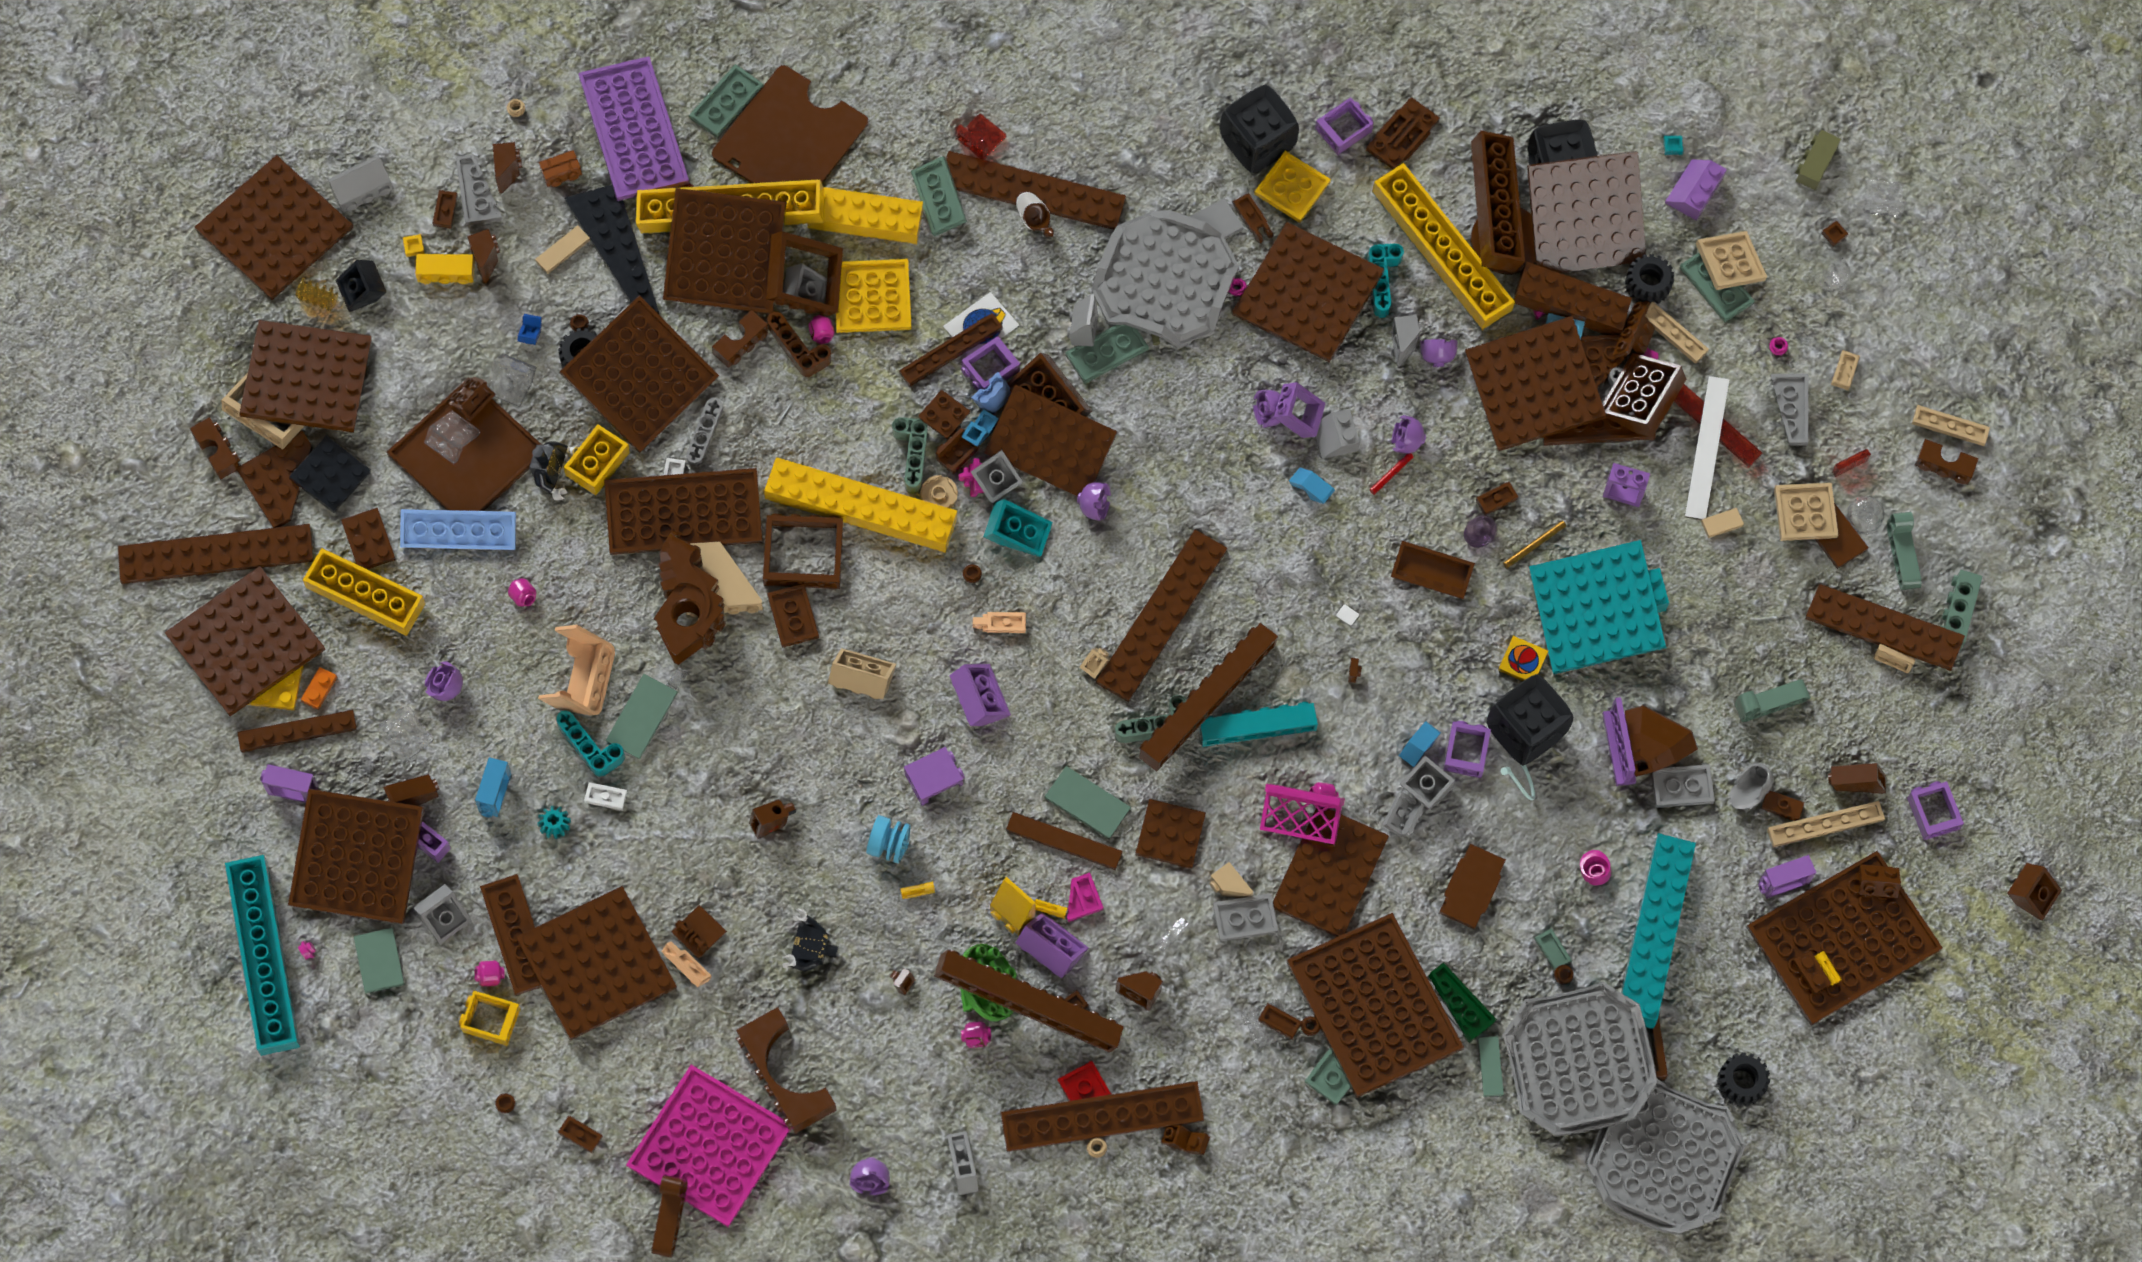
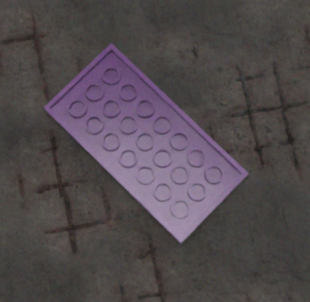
M650 57L578 73L617 201L637 197V190L667 189L689 184L687 172Z

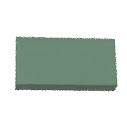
M1552 928L1535 937V942L1554 971L1560 965L1572 963L1570 956Z

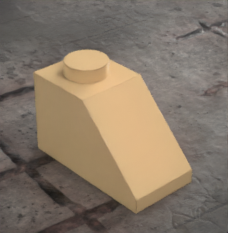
M1230 862L1210 876L1211 888L1216 893L1219 892L1221 896L1233 898L1253 896L1252 889Z

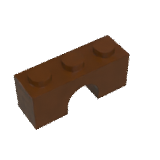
M753 310L739 321V330L744 333L743 338L732 340L727 335H724L712 346L713 355L728 368L738 364L746 352L752 351L755 344L759 340L765 339L768 335V324Z
M209 417L190 428L201 450L210 446L218 448L217 452L208 459L220 480L237 471L236 468L239 466L238 462L240 459L235 451H230L229 447L231 444L227 437L222 438L220 435L222 430L217 422L213 423Z
M1925 439L1919 450L1915 466L1924 471L1937 473L1940 477L1951 478L1959 484L1968 485L1979 458L1960 452L1956 461L1948 462L1941 456L1943 445Z

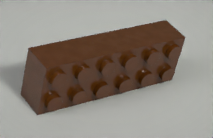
M1526 262L1521 270L1513 300L1515 301L1514 304L1542 312L1546 315L1550 313L1563 317L1573 316V319L1585 322L1584 328L1605 335H1620L1623 331L1632 298Z

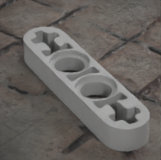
M710 398L706 402L689 445L686 457L688 463L692 466H699L704 461L720 420L723 404L718 398ZM717 404L718 408H715L713 415H711V406ZM711 420L713 425L706 428L703 426V422ZM699 436H704L707 438V441L704 444H699L696 442V439ZM696 448L699 449V458H695V460H692V456H694L696 453Z

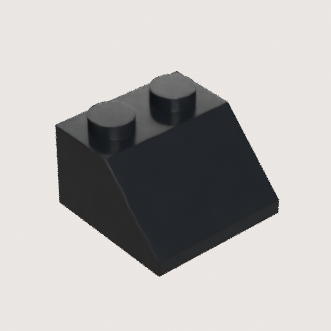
M356 260L335 280L348 312L377 302L387 292L374 261Z

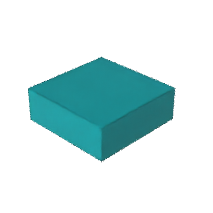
M1664 136V155H1683L1682 136Z

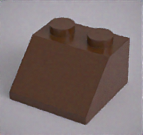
M515 142L493 144L495 178L499 194H503L520 176L519 168H523L520 148L516 149Z
M489 229L467 236L471 253L484 284L488 282L499 261L497 254L500 253L494 234H490Z
M2026 863L2007 894L2015 905L2043 921L2062 889L2045 867Z
M1144 971L1119 977L1116 982L1115 992L1150 1011L1161 993L1163 981L1158 974Z

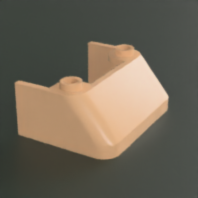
M579 625L555 627L556 632L568 638L566 644L567 652L575 658L567 692L558 691L555 694L539 695L538 699L562 711L567 710L589 716L600 714L614 661V646Z

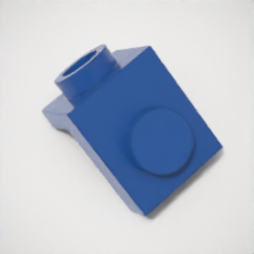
M524 314L517 342L536 345L541 333L542 317Z

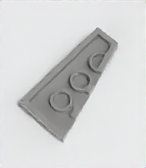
M475 155L457 156L456 163L466 226L502 221L501 213L497 208Z
M1770 374L1789 446H1808V374Z

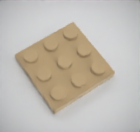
M1747 231L1699 239L1695 243L1716 290L1766 280L1767 275Z
M1832 483L1775 485L1774 492L1781 541L1838 537Z

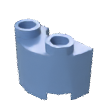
M999 372L989 380L990 385L987 389L980 388L971 397L980 409L989 411V413L997 412L998 409L1006 404L1011 395L1008 383Z

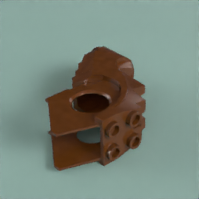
M673 531L661 548V563H659L661 590L664 598L667 600L653 620L658 624L656 630L659 631L673 662L680 665L701 648L706 650L707 647H711L716 639L717 631L721 632L726 622L724 621V599L716 594L719 590L717 585L718 579L700 569L703 565L701 548L681 540V533ZM686 612L694 613L699 618L691 626H682L677 623L678 617Z

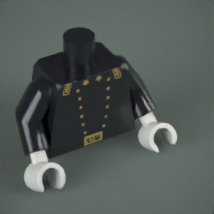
M550 441L544 443V445L538 444L532 452L533 457L529 469L537 487L549 494L552 493L554 500H563L565 498L560 494H567V490L565 488L555 489L566 457L565 453L571 458L574 451H577L579 447L568 448L565 444Z
M796 909L800 913V918L793 916V920L802 921V923L798 925L792 953L783 957L788 960V963H783L782 966L784 968L791 966L794 969L806 972L817 968L819 965H823L825 956L836 958L839 946L828 944L829 934H827V931L816 920L808 916L804 909Z

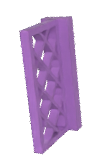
M1618 697L1615 698L1610 711H1603L1602 715L1616 786L1636 784V777L1622 699Z

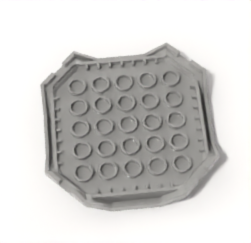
M1171 210L1151 211L1122 223L1115 228L1098 266L1092 286V294H1095L1096 302L1099 304L1108 325H1127L1162 337L1179 349L1191 344V341L1199 338L1203 339L1214 334L1233 279L1239 271V265L1223 234L1208 223Z
M1604 982L1548 997L1525 999L1517 1011V1015L1503 1033L1517 1091L1520 1113L1555 1136L1578 1134L1634 1120L1658 1083L1640 1005Z
M1657 1079L1656 1087L1634 1120L1599 1129L1586 1166L1603 1204L1619 1215L1654 1230L1680 1235L1719 1218L1722 1204L1746 1144L1741 1133L1736 1128L1735 1120L1729 1107L1703 1102L1672 1089Z

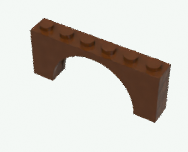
M776 1007L736 1030L738 1037L735 1039L740 1048L744 1047L747 1053L745 1056L750 1065L754 1063L757 1068L754 1071L760 1081L764 1080L766 1084L764 1089L768 1096L773 1095L775 1099L773 1104L778 1113L782 1112L785 1118L783 1121L788 1130L792 1128L796 1134L837 1111V1108L826 1087L811 1093H797L784 1089L770 1076L767 1064L770 1050L776 1040L789 1030L786 1019L780 1009Z

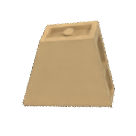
M721 542L691 543V545L701 548L703 565L700 569L718 579L717 585L719 590L716 594L724 599V613L738 614L743 611L756 613L759 610H763L761 598ZM686 612V615L697 617L694 613Z

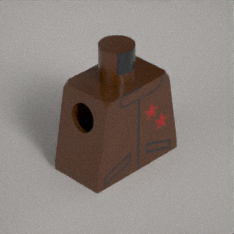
M780 799L754 808L749 825L757 839H760L784 827L788 817L796 813V809L792 802L783 805Z

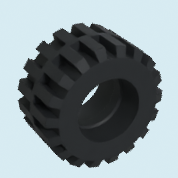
M1650 254L1649 257L1642 255V258L1638 257L1635 259V262L1631 263L1625 285L1626 291H1630L1629 296L1631 298L1635 297V302L1649 301L1650 304L1652 302L1659 304L1661 300L1664 301L1667 298L1674 283L1673 278L1675 275L1672 272V266L1667 265L1668 261L1666 259L1663 261L1661 256L1656 258L1654 254ZM1652 275L1657 278L1659 284L1648 285L1641 280L1640 276Z
M579 328L577 332L572 330L569 332V336L565 335L563 337L564 341H560V348L558 349L562 368L574 358L573 354L577 350L585 348L597 336L595 331L589 332L587 328L581 331V328Z
M1742 1052L1740 1055L1738 1053L1734 1054L1732 1058L1729 1057L1718 1072L1717 1085H1720L1718 1090L1720 1093H1724L1722 1096L1724 1099H1730L1729 1103L1731 1104L1736 1102L1737 1106L1740 1107L1742 1104H1745V1107L1750 1106L1751 1103L1755 1104L1768 1089L1770 1072L1769 1070L1766 1071L1767 1065L1765 1063H1760L1761 1058H1753L1754 1054L1750 1053L1749 1056H1746V1052ZM1740 1070L1749 1073L1754 1080V1086L1749 1089L1739 1087L1733 1079V1073Z

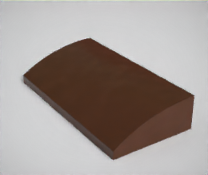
M1402 541L1391 577L1464 600L1475 563Z

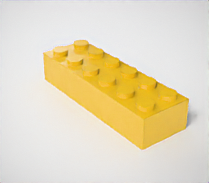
M823 187L824 221L823 223L807 224L809 229L917 244L923 216V201Z
M321 548L303 578L307 589L405 636L408 635L425 606L422 595Z

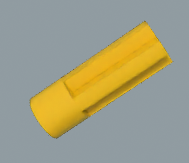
M932 881L900 888L902 899H908L935 893V888Z
M1035 899V910L1065 919L1067 907Z
M1824 951L1814 956L1832 983V986L1842 980Z

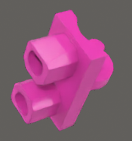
M974 458L973 463L969 464V468H963L964 473L958 475V480L964 482L965 487L970 486V497H976L978 493H984L971 474L972 470L982 464L979 458Z

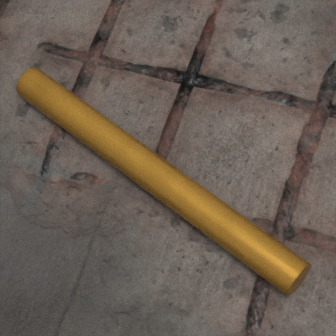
M1563 520L1507 559L1503 562L1505 568L1508 569L1566 527V523Z

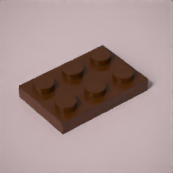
M378 507L341 519L357 565L368 570L396 560Z
M804 584L767 593L782 648L819 638Z

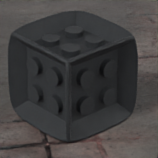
M1265 84L1253 89L1230 104L1221 115L1219 130L1225 144L1243 167L1250 173H1256L1277 161L1284 151L1290 152L1298 140L1299 124L1274 89Z
M1569 120L1540 126L1532 131L1527 147L1529 165L1598 156L1593 135L1586 120Z
M1535 674L1505 694L1491 708L1486 723L1488 728L1491 729L1493 736L1509 755L1520 765L1524 766L1554 746L1569 731L1574 717L1568 705L1552 686L1540 675Z

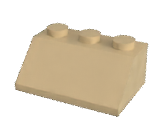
M841 648L832 663L828 684L839 689L851 690L856 694H866L873 699H884L888 692L896 664Z

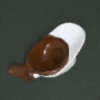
M1025 192L1020 194L1016 204L1023 223L1031 230L1041 231L1046 238L1052 237L1054 230L1049 227L1050 212L1046 205L1033 193Z

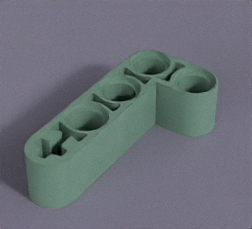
M898 417L892 423V434L897 440L909 441L904 478L905 489L910 494H916L922 487L928 426L920 419ZM904 427L905 429L903 431H898L896 428ZM920 428L924 431L921 433H917L915 430ZM914 446L922 447L920 450L913 449ZM918 463L920 466L914 468L911 464ZM912 476L915 477V483H914V484H911V483H912Z
M1912 512L1891 514L1887 522V532L1900 590L1921 588L1922 585L1911 533L1914 527Z
M1801 679L1755 694L1754 691L1745 692L1737 697L1734 705L1741 721L1747 722L1801 704L1809 700L1811 696L1804 680Z
M1182 695L1171 697L1169 714L1118 722L1115 727L1116 740L1120 743L1150 740L1157 725L1163 724L1170 714L1173 715L1176 712V708L1173 705L1175 703H1185V697ZM1144 726L1147 728V731L1140 732L1138 728Z

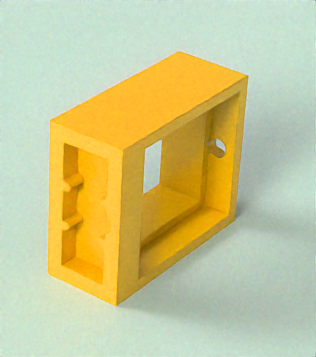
M473 991L472 996L469 995L466 1001V1013L462 1014L459 1020L462 1032L508 1046L521 1010L519 1004ZM478 1002L508 1010L499 1035L470 1027Z

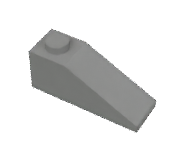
M967 1131L947 1135L958 1194L978 1192L977 1176Z

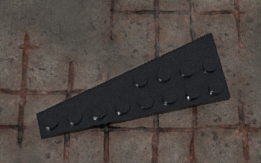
M613 185L565 197L566 204L581 224L584 232L589 236L593 246L610 269L614 278L618 281L630 302L632 303L640 295L659 314L624 201H617Z

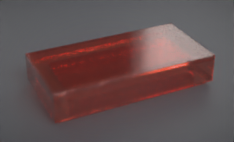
M1865 449L1835 464L1832 473L1837 477L1867 462L1871 453L1868 449Z

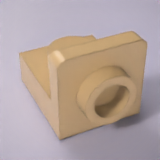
M1093 648L1080 668L1094 679L1097 678L1111 659L1108 657L1109 653L1102 648Z

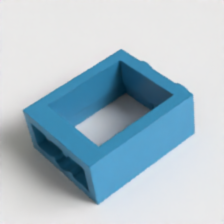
M488 758L475 798L478 811L482 816L492 818V816L498 817L512 775L506 761Z

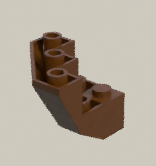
M1644 705L1625 710V720L1636 777L1675 764L1698 750L1692 730Z

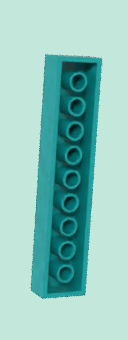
M1660 833L1657 834L1652 850L1621 990L1623 995L1640 1005L1645 1026L1652 1029L1655 1027L1659 1016L1696 846L1695 842Z
M264 855L226 862L225 867L257 1051L261 1056L300 1048L268 861Z

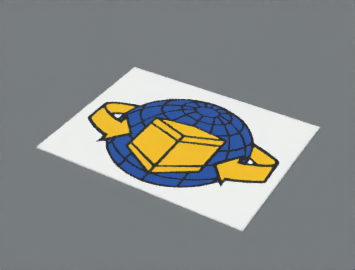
M990 292L943 327L954 337L989 314L993 313L1003 326V330L967 351L966 353L969 356L995 337L1003 338L1018 327L1019 324Z

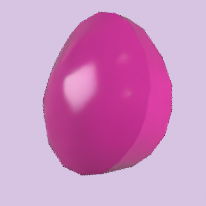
M1599 850L1588 851L1582 856L1580 870L1584 880L1591 885L1605 884L1611 877V865L1607 856Z

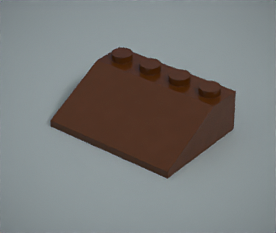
M1040 352L1007 382L1011 393L1014 386L1018 385L1085 417L1092 412V409L1048 354Z
M1632 353L1602 403L1606 417L1635 433L1653 438L1687 380L1682 366Z

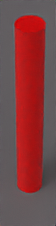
M1411 453L1406 454L1369 489L1370 492L1375 495L1414 456Z

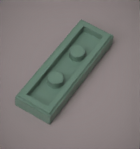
M1498 1036L1478 1037L1483 1097L1503 1096Z

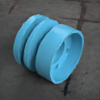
M878 815L869 837L866 854L879 858L885 850L886 860L890 861L893 853H895L893 862L899 864L909 845L911 825L906 823L902 831H900L902 822L898 821L893 829L891 828V818Z

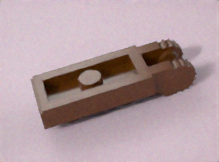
M1249 193L1232 202L1258 243L1264 242L1258 230L1260 228H1263L1268 238L1273 237V232L1267 224L1268 221Z

